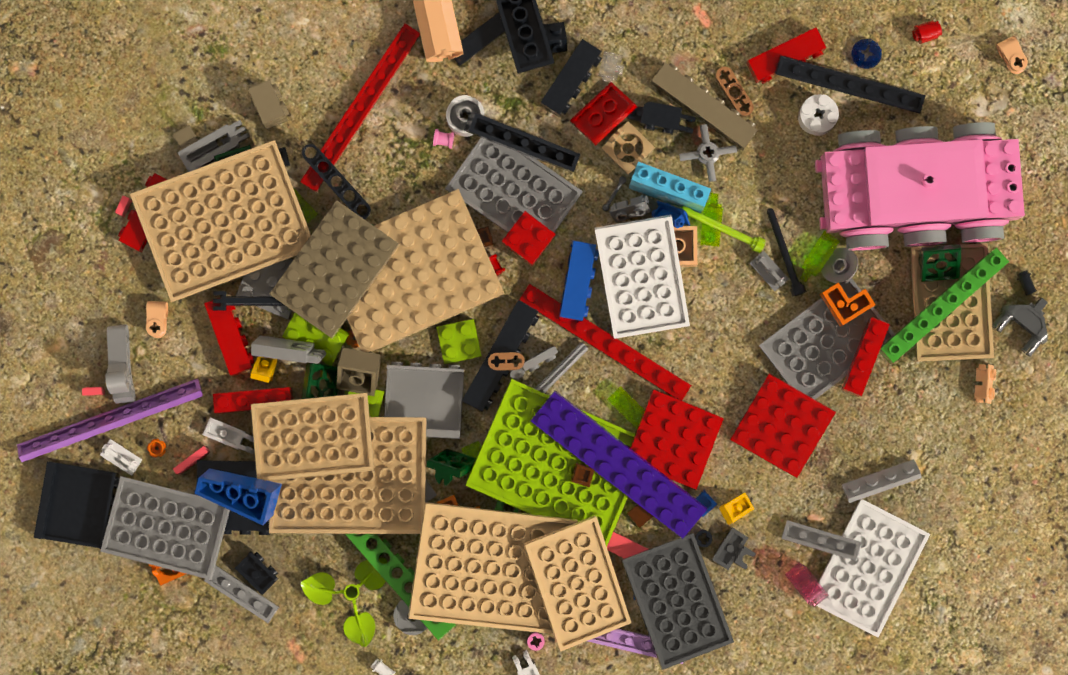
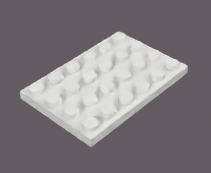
M672 215L595 227L614 339L690 326Z
M860 499L842 534V537L862 542L857 561L832 554L808 602L879 637L930 534Z

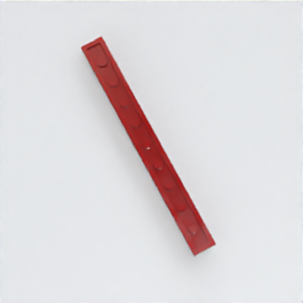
M404 23L320 150L334 166L421 36L418 31ZM324 161L320 162L318 170L322 173L326 172L328 164ZM310 166L300 182L317 193L324 181Z
M531 284L528 285L519 301L536 309L543 316L672 397L682 401L692 386L619 339H614V336L587 319L583 318V321L559 317L561 303Z

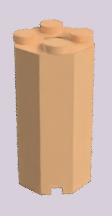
M413 0L426 62H441L444 58L450 60L463 55L452 0Z

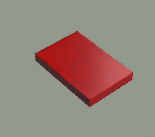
M610 82L570 122L596 146L637 106Z

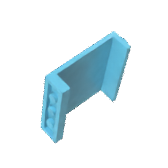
M641 162L637 163L629 185L631 190L680 208L686 206L699 213L703 211L711 192V188Z

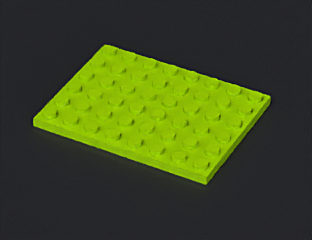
M511 379L465 486L528 514L576 519L578 521L595 515L607 547L628 496L596 471H594L590 487L570 482L575 463L588 465L531 422V419L549 398V395ZM583 411L630 448L635 436L634 433Z

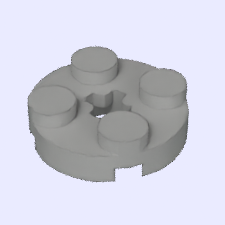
M401 600L394 609L393 618L395 625L407 635L421 634L427 627L420 620L415 619V621H411L408 618L409 607Z

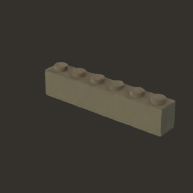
M665 62L651 81V84L743 151L758 131L755 128L756 125L749 119L746 121L740 117L741 114L734 108H731V110L727 108L725 102L719 97L714 98L709 95L710 91L704 86L698 87L694 84V79L689 75L685 74L683 76L678 72L679 69L672 63L668 65Z

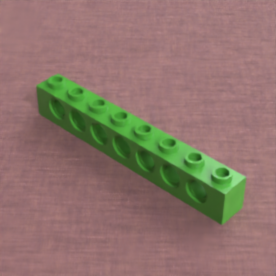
M997 247L991 250L881 346L880 354L889 364H893L1008 264L1009 261Z
M345 534L409 607L411 593L405 591V585L413 583L414 571L411 567L408 570L403 565L404 559L398 553L394 555L390 550L392 546L385 538L381 540L377 534ZM374 539L377 541V547L372 550L368 549L367 542ZM382 554L390 556V561L387 564L380 563L379 558ZM396 568H400L403 571L402 577L398 579L392 576V572ZM420 620L438 641L456 626L454 623Z

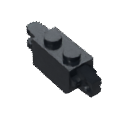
M648 101L644 104V107L634 109L627 116V119L640 123L644 130L654 131L658 129L662 130L663 134L673 135V133L677 132L693 134L692 128L679 126L680 120L695 122L696 117L681 114L682 108Z

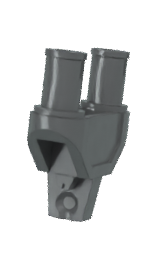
M1040 298L1035 305L1032 302L1029 305H1005L1001 308V314L992 324V327L994 329L997 328L996 331L1001 333L1009 321L1014 320L1031 334L1030 340L1021 349L1023 353L1027 352L1026 355L1031 357L1040 344L1043 345L1048 340L1045 318L1043 316L1045 313L1042 311L1048 302Z

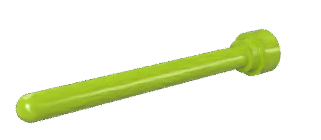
M686 206L681 207L689 217L749 244L752 251L760 253L763 250L766 242L765 239L759 236L752 238Z

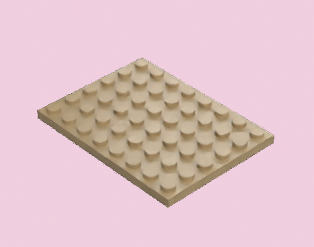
M275 140L130 194L171 302L295 257L311 236Z
M459 189L374 225L400 245L347 320L360 350L373 352L504 295V291Z
M370 417L374 471L272 481L281 483L282 486L274 515L269 519V533L420 534L426 502L427 418Z
M425 502L408 618L553 634L523 543L579 521L576 519Z

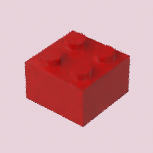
M524 211L503 238L502 244L530 266H533L556 237V234L528 212Z

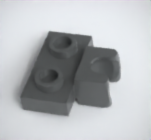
M731 527L711 560L729 570L733 562L746 570L748 566L743 562V556L749 555L754 557L756 553L744 546L749 537Z

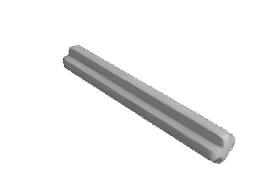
M581 342L534 389L545 393L588 350L587 346Z

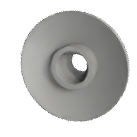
M838 248L831 251L822 263L823 276L834 284L847 282L855 275L858 269L856 254L852 250H847V248Z

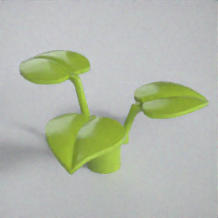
M379 558L380 563L387 564L385 558ZM364 560L355 569V578L361 582L357 585H347L344 590H333L335 588V580L331 575L324 572L316 573L303 580L301 588L304 594L317 605L329 604L332 601V594H344L345 599L353 603L355 616H350L346 619L343 630L350 641L362 647H367L375 633V621L367 612L358 615L356 600L359 597V588L364 584L368 590H378L386 582L370 562Z

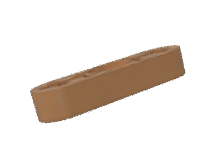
M728 67L719 68L715 75L717 83L733 108L741 114L740 116L748 117L754 109L752 101L732 70ZM722 71L723 73L728 72L729 75L727 79L729 80V82H731L732 80L735 82L729 84L727 88H725L724 86L727 85L726 80L724 78L720 79ZM737 87L740 90V95L732 97L729 94V89ZM742 96H744L745 98L742 99L743 104L749 105L747 113L746 111L741 112L740 108L742 107V105L740 104V102H738L737 104L734 102L739 100Z

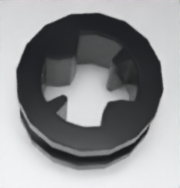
M700 530L696 533L695 538L698 546L708 547L712 543V535L709 531ZM702 533H706V537H709V541H705L706 544H701V540H698L699 535L702 536Z

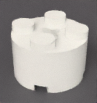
M813 95L802 104L798 114V122L805 132L816 136L824 135L836 124L839 117L838 107L834 100L827 95ZM816 111L822 114L821 119L814 116Z
M462 95L451 101L446 111V119L449 128L456 135L468 137L473 134L464 131L467 120L460 117L463 116L464 112L467 115L477 113L485 116L482 104L477 99L468 95Z

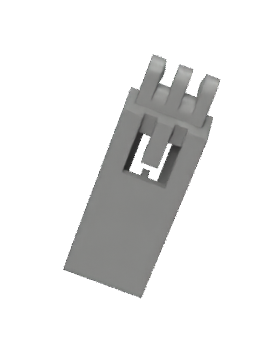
M241 120L229 126L226 124L177 152L188 172L214 162L215 155L239 148V143L250 137L248 133L243 136L240 135L246 131L245 127L237 130V127L242 125ZM226 134L228 137L221 140L223 145L219 147L215 140Z
M260 335L251 344L252 356L318 364L326 356L324 350L314 349V343Z

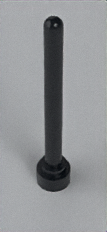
M772 208L767 209V215L792 283L790 285L791 295L795 297L807 291L805 285H802V282L798 280L775 212Z

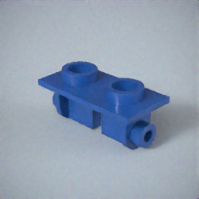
M657 201L659 207L652 211L653 218L672 215L673 227L681 228L684 224L690 226L688 214L685 210Z

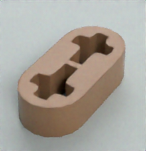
M517 352L493 353L488 358L489 367L496 371L519 370L524 366L525 362L522 354ZM498 356L499 360H505V363H500L499 367H495L494 364H491V360ZM514 356H518V359H521L522 362L518 363L517 367H514V363H507V360H513Z

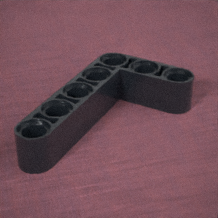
M306 144L301 150V155L350 210L359 215L357 207L362 204L365 205L367 208L366 213L359 216L366 219L371 212L369 204L317 146ZM308 147L315 149L316 153L312 158H308L305 155V150ZM324 161L328 164V170L322 173L318 170V164ZM334 176L341 178V184L337 187L331 184V179ZM347 190H351L354 193V198L351 201L344 199V193Z

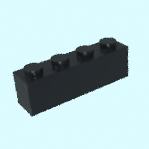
M582 39L542 99L540 105L559 118L562 114L566 115L571 107L569 104L571 99L578 97L581 92L579 87L583 82H588L592 75L590 73L593 66L597 68L601 62L602 57L600 55L602 51Z

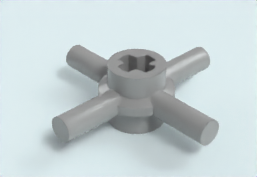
M707 124L700 125L702 144L698 147L697 151L679 154L680 161L698 159L706 165L709 182L716 181L714 163L718 160L719 155L737 153L736 145L718 148L716 144L710 142ZM706 149H708L709 152L713 153L711 154L710 158H708L706 154H703L705 153Z

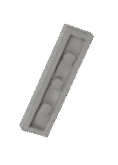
M913 459L842 484V489L848 502L851 503L920 479L922 476Z
M788 520L781 538L853 561H857L862 542Z
M215 565L212 580H204L267 623L271 621L279 608L278 605L217 565Z

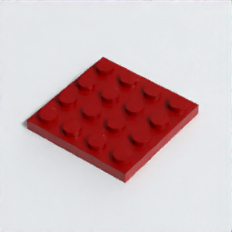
M769 373L730 440L798 478L836 411Z
M653 389L630 449L672 481L697 490L724 418Z

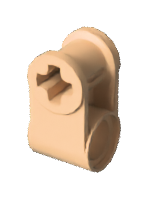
M1011 36L996 44L997 51L1004 60L1008 70L1013 74L1023 72L1028 61L1017 38ZM1015 61H1016L1017 63L1020 62V63H1021V66H1020V67H1019L1018 65L1015 66V65H1014Z
M147 301L146 331L154 338H162L167 331L168 302ZM156 325L159 326L160 330H157L156 332L152 330L153 328H156Z

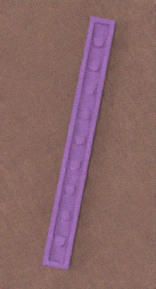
M198 379L17 444L19 459L21 462L33 459L152 414L195 400L203 396L201 384Z

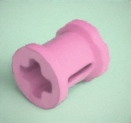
M435 129L433 146L443 145L452 149L455 132L444 133Z
M538 632L531 633L527 639L529 648L535 651L540 650L545 643L543 635ZM534 636L537 639L541 638L539 646L530 643L533 641Z

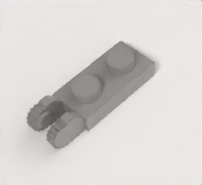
M551 346L526 360L521 369L511 370L510 376L512 379L522 378L526 370H529V372L534 371L540 367L539 363L544 360L548 363L555 359V354L558 353L556 347Z

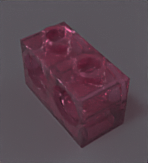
M799 562L785 574L804 600L812 607H816L829 596L804 564Z

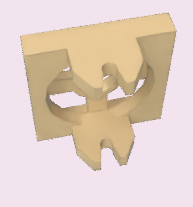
M627 121L610 137L609 141L601 149L629 175L636 168L637 163L642 162L655 147ZM631 134L636 137L632 141H624L620 136ZM615 141L621 145V152L617 156L614 152ZM639 141L642 143L641 155L635 151V145ZM626 143L632 144L634 148L630 154L624 153L622 149ZM624 156H632L635 161L623 162L621 159Z

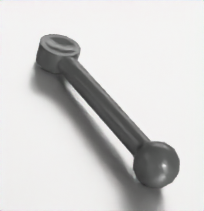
M621 176L619 178V183L608 202L602 206L604 211L610 209V204L620 187L626 183V177Z

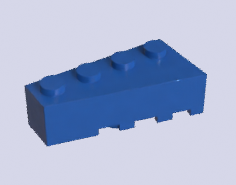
M571 241L570 247H572V251L568 258L569 268L565 276V290H563L559 317L583 321V317L588 315L589 306H586L587 298H591L592 287H589L590 279L594 280L596 268L592 267L594 260L598 259L599 251L596 249L595 244Z
M209 468L198 478L195 494L264 525L274 515L282 484Z

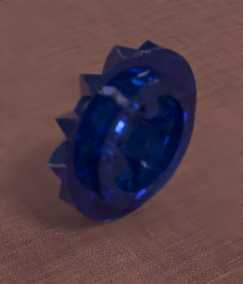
M861 39L852 48V60L860 68L871 69L880 62L882 49L878 42L872 39ZM869 46V52L872 53V56H868L866 61H864L865 55L859 51H865Z

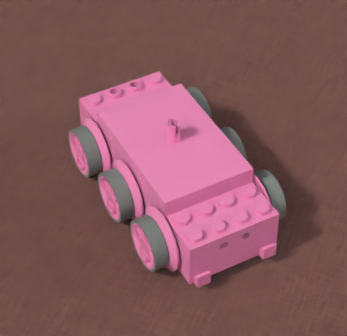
M992 122L968 123L954 126V140L950 142L938 140V129L934 126L899 129L895 131L896 144L892 146L881 144L880 131L877 130L846 132L838 135L839 148L833 152H824L820 160L815 161L816 173L822 174L825 217L819 218L820 230H826V233L840 232V236L846 238V247L849 251L889 247L888 234L898 228V232L904 234V246L906 247L947 243L946 230L956 224L955 228L961 230L963 243L997 241L1004 239L1003 226L1008 224L1009 221L1018 220L1025 216L1019 140H1002L1001 137L996 136L995 123Z

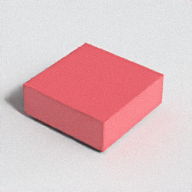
M122 196L115 213L125 218L132 200Z
M86 387L82 389V395H105V388Z

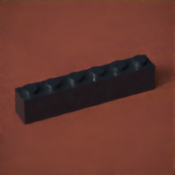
M470 113L464 131L568 172H574L580 154L477 113Z
M519 300L517 301L462 400L463 402L481 412L484 409L488 411L493 402L490 399L493 393L497 394L502 386L500 380L503 376L507 377L510 370L496 371L491 369L488 365V358L493 353L521 352L518 349L522 342L526 343L530 336L529 328L531 325L535 327L540 318L537 316L538 311ZM498 356L491 360V364H494L495 367H499L500 363H505V360H499Z

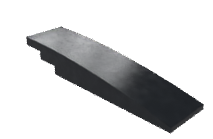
M495 0L517 73L520 74L554 64L555 62L536 0Z

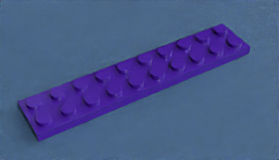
M554 390L531 419L533 424L590 468L594 469L599 475L682 539L707 511V507Z

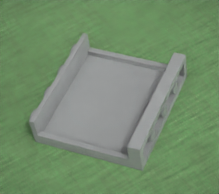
M391 362V365H387L384 417L427 418L426 437L460 439L464 369H460V365H449V368H441V364H430L429 367H422V363H410V366H403V362Z

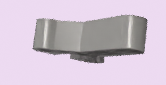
M127 324L107 326L108 369L105 374L107 390L113 395V400L116 404L135 402L136 395L131 373Z

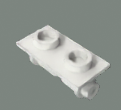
M112 439L101 449L100 456L131 476L142 462L141 458Z

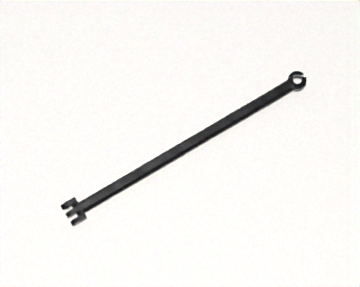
M213 291L214 296L220 295V299H213V303H220V307L214 306L213 311H226V306H285L272 296H226V291Z

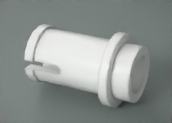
M378 658L370 667L373 669L372 672L375 671L379 675H394L396 673L385 665L382 659L379 660Z

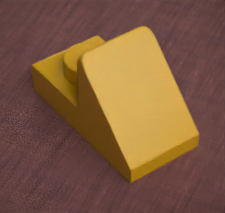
M258 356L250 378L267 383L272 381L278 359Z
M743 493L721 505L719 510L727 524L730 525L754 510V507L746 493Z

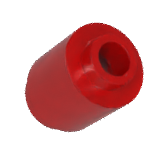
M931 20L914 26L912 35L915 41L922 44L938 39L942 35V28L938 21L934 22Z

